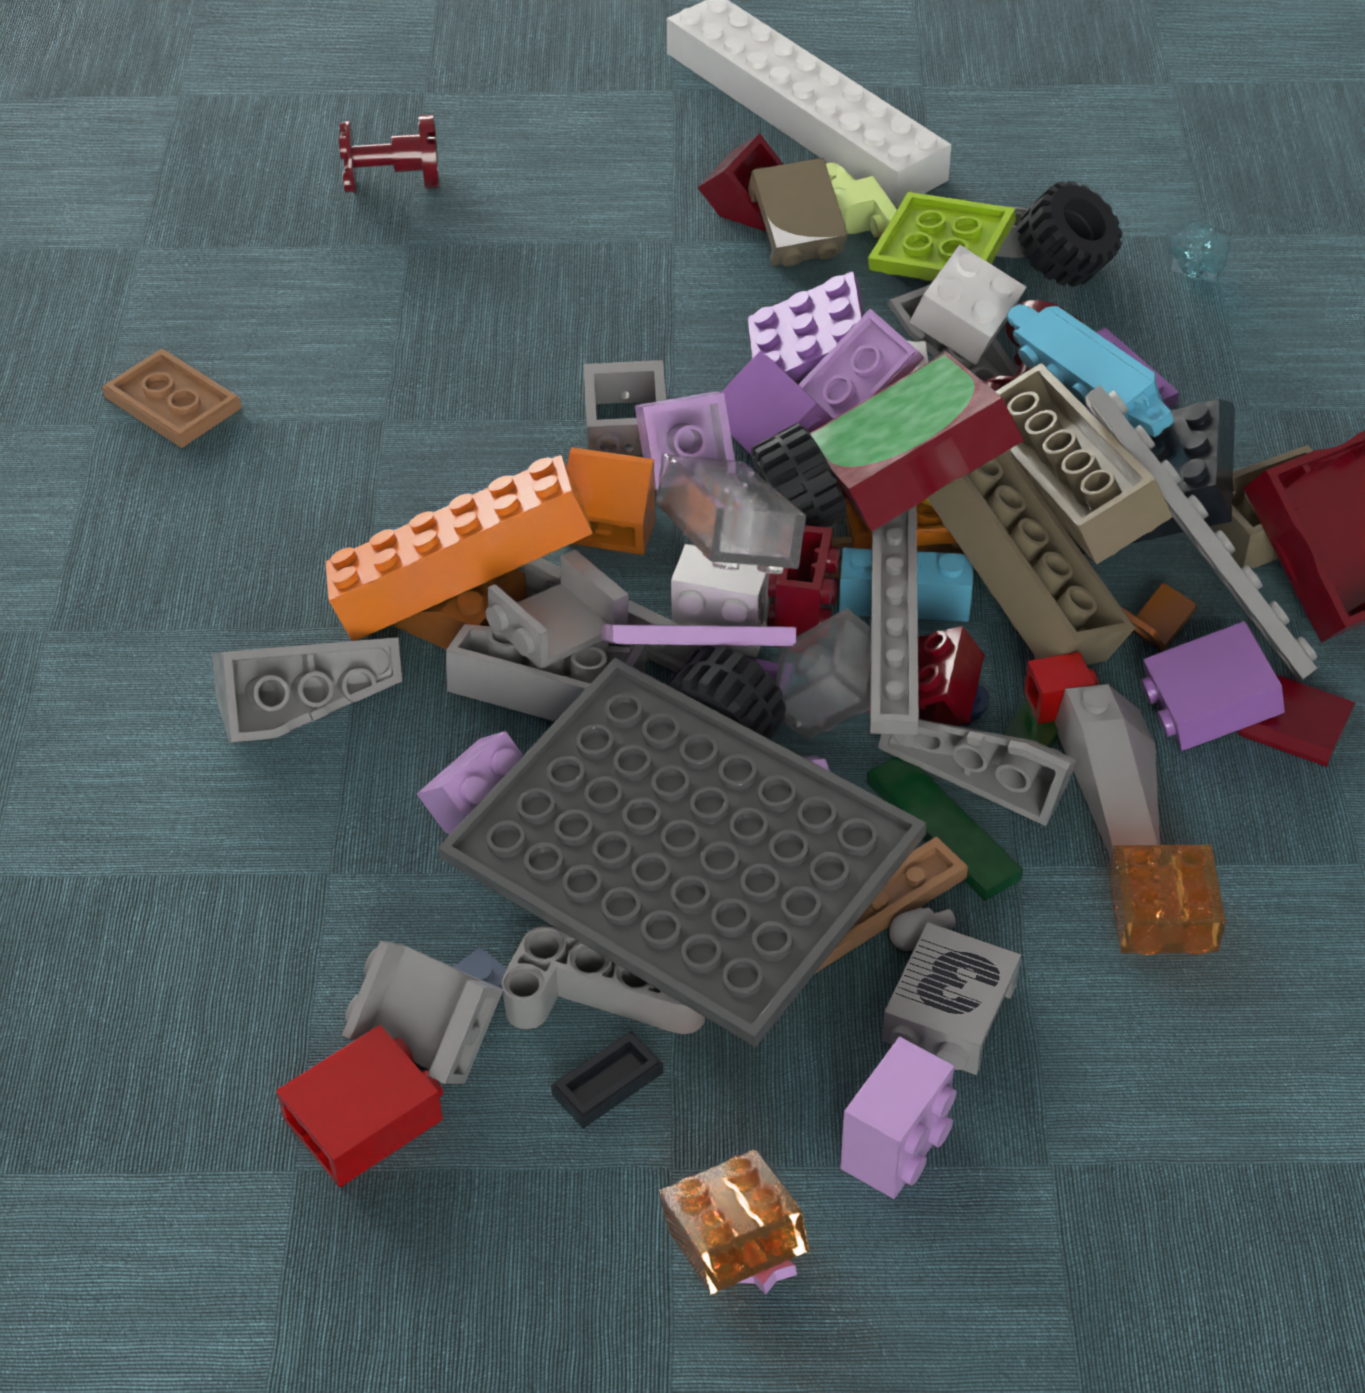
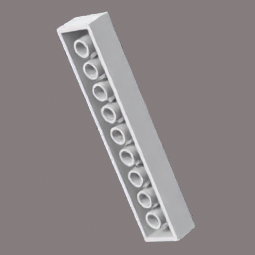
M705 0L667 18L668 55L820 158H824L827 163L840 164L855 180L874 176L895 208L900 206L908 192L924 194L949 180L950 143L729 0Z

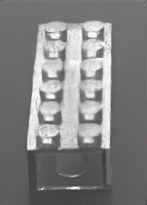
M662 454L656 504L680 528L684 535L692 541L693 545L703 553V556L713 562L712 566L725 570H738L740 564L756 565L758 571L771 574H781L784 568L798 569L806 515L742 461Z

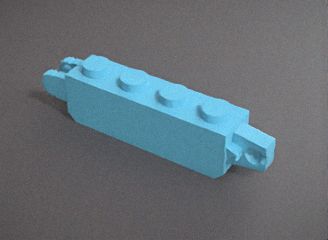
M1025 304L1011 307L1007 314L1009 324L1014 326L1015 329L1013 337L1021 348L1018 350L1019 357L1029 369L1042 363L1085 407H1087L1086 395L1099 385L1102 386L1107 394L1112 390L1115 391L1128 409L1124 416L1132 427L1135 428L1141 425L1153 437L1162 433L1166 427H1169L1174 422L1171 410L1162 401L1153 371L1058 306L1046 307L1040 313L1031 307L1029 308L1028 305L1025 306Z

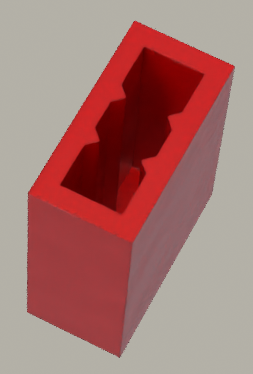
M381 1025L373 1028L276 1090L284 1121L339 1188L443 1120L440 1104L443 1090L439 1082L428 1076V1070L422 1073L414 1064L413 1055L406 1043L400 1037L392 1039Z

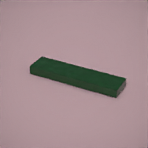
M895 756L867 772V784L884 801L926 822V835L923 838L926 843L938 837L968 866L967 878L964 881L984 901L1022 880L1023 868L920 767Z

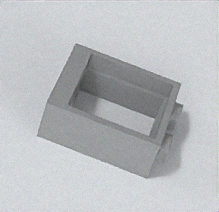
M663 360L584 364L588 450L629 456L643 455L637 418L597 420L596 404L666 400ZM631 444L632 447L626 448L625 445Z

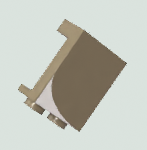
M824 158L752 170L748 192L751 202L758 201L772 248L769 258L772 266L782 264L784 266H794L804 260L815 258L827 260L843 252L848 234Z

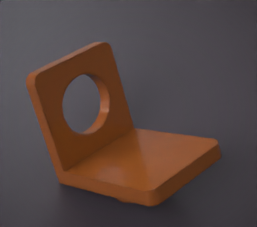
M1161 584L1136 616L1124 608L1122 610L1135 627L1132 633L1160 652H1163L1196 611L1197 606L1195 602L1167 584Z

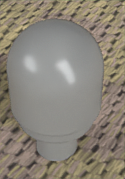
M917 908L901 913L892 920L889 926L890 940L895 947L902 951H914L927 922L951 929L956 926L955 916L950 909L934 913L930 908Z

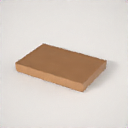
M163 348L102 386L106 399L181 448L242 408L240 397Z

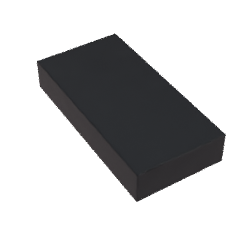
M630 1031L552 1084V1096L584 1129L662 1075L663 1063Z

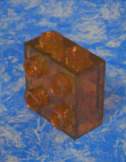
M1114 845L1109 881L1120 953L1150 955L1173 952H1188L1190 954L1219 952L1226 921L1212 845Z
M756 1149L732 1157L722 1164L694 1176L686 1177L678 1183L659 1190L668 1231L710 1294L733 1286L740 1281L810 1251L801 1208Z

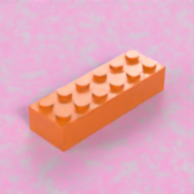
M559 455L552 459L549 457L539 459L532 463L526 471L512 477L502 476L497 478L488 488L473 495L469 493L460 495L453 499L449 506L433 513L430 511L420 513L411 519L409 524L396 530H383L375 534L369 542L354 549L352 547L341 549L330 560L325 561L328 599L351 641H357L593 534L581 494L562 456Z

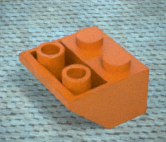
M571 447L567 468L581 494L593 534L571 544L644 555L656 521L654 459Z

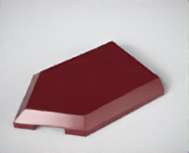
M1276 674L1282 685L1285 713L1237 730L1236 732L1241 737L1327 767L1355 708L1356 702Z

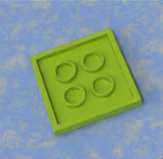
M908 192L869 255V270L883 272L888 275H901L919 278L924 281H934L959 245L992 264L1016 221L1015 208Z

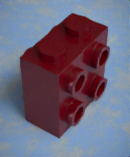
M789 523L786 541L778 540L775 566L780 568L779 571H771L768 597L775 598V602H770L767 626L796 627V644H793V646L774 647L818 652L821 635L829 636L832 609L826 608L827 604L835 605L838 579L831 578V573H837L840 547H832L833 528Z
M964 626L918 637L919 719L954 726L970 722L985 655Z

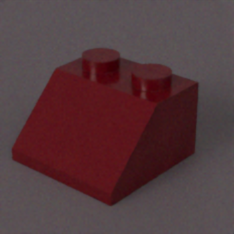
M759 133L735 148L697 188L720 217L766 231L758 201L751 202L748 192L752 170L784 164Z

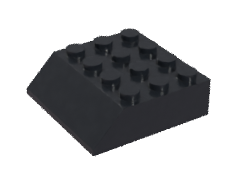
M1216 399L1171 410L1174 422L1156 437L1149 435L1155 444L1150 449L1160 463L1167 460L1174 467L1182 480L1177 484L1187 498L1193 494L1201 502L1209 515L1204 519L1209 527L1232 522L1235 407L1233 402ZM1172 517L1132 543L1178 534L1184 531ZM1073 539V541L1078 546L1080 551L1083 554H1086V552L1080 547V545Z

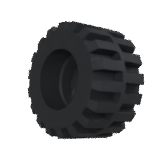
M1063 181L1057 182L1054 186L1049 187L1020 218L1021 222L1018 224L1017 231L1021 234L1018 237L1019 244L1025 249L1023 254L1026 259L1031 260L1033 263L1032 267L1036 271L1040 270L1048 280L1054 279L1057 284L1065 286L1067 283L1071 287H1077L1080 284L1084 285L1108 264L1121 249L1122 242L1120 239L1123 235L1122 230L1118 227L1119 219L1112 213L1111 210L1113 208L1110 204L1105 203L1101 199L1102 196L1099 193L1090 191V188L1084 184L1078 186L1074 181H1068L1066 184Z
M799 423L752 446L751 457L756 472L787 529L789 523L828 528L847 517V504L829 463L812 435Z
M709 645L703 646L701 650L697 649L667 684L671 688L769 740L782 725L786 717L784 715L786 703L781 699L783 693L780 687L773 683L774 678L769 672H765L755 660L745 657L744 653L737 650L734 652L730 651L725 646L718 645L717 648Z

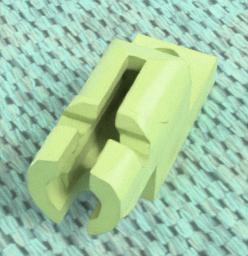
M826 163L847 234H857L871 230L873 237L880 239L897 209L874 176L855 180L840 164Z

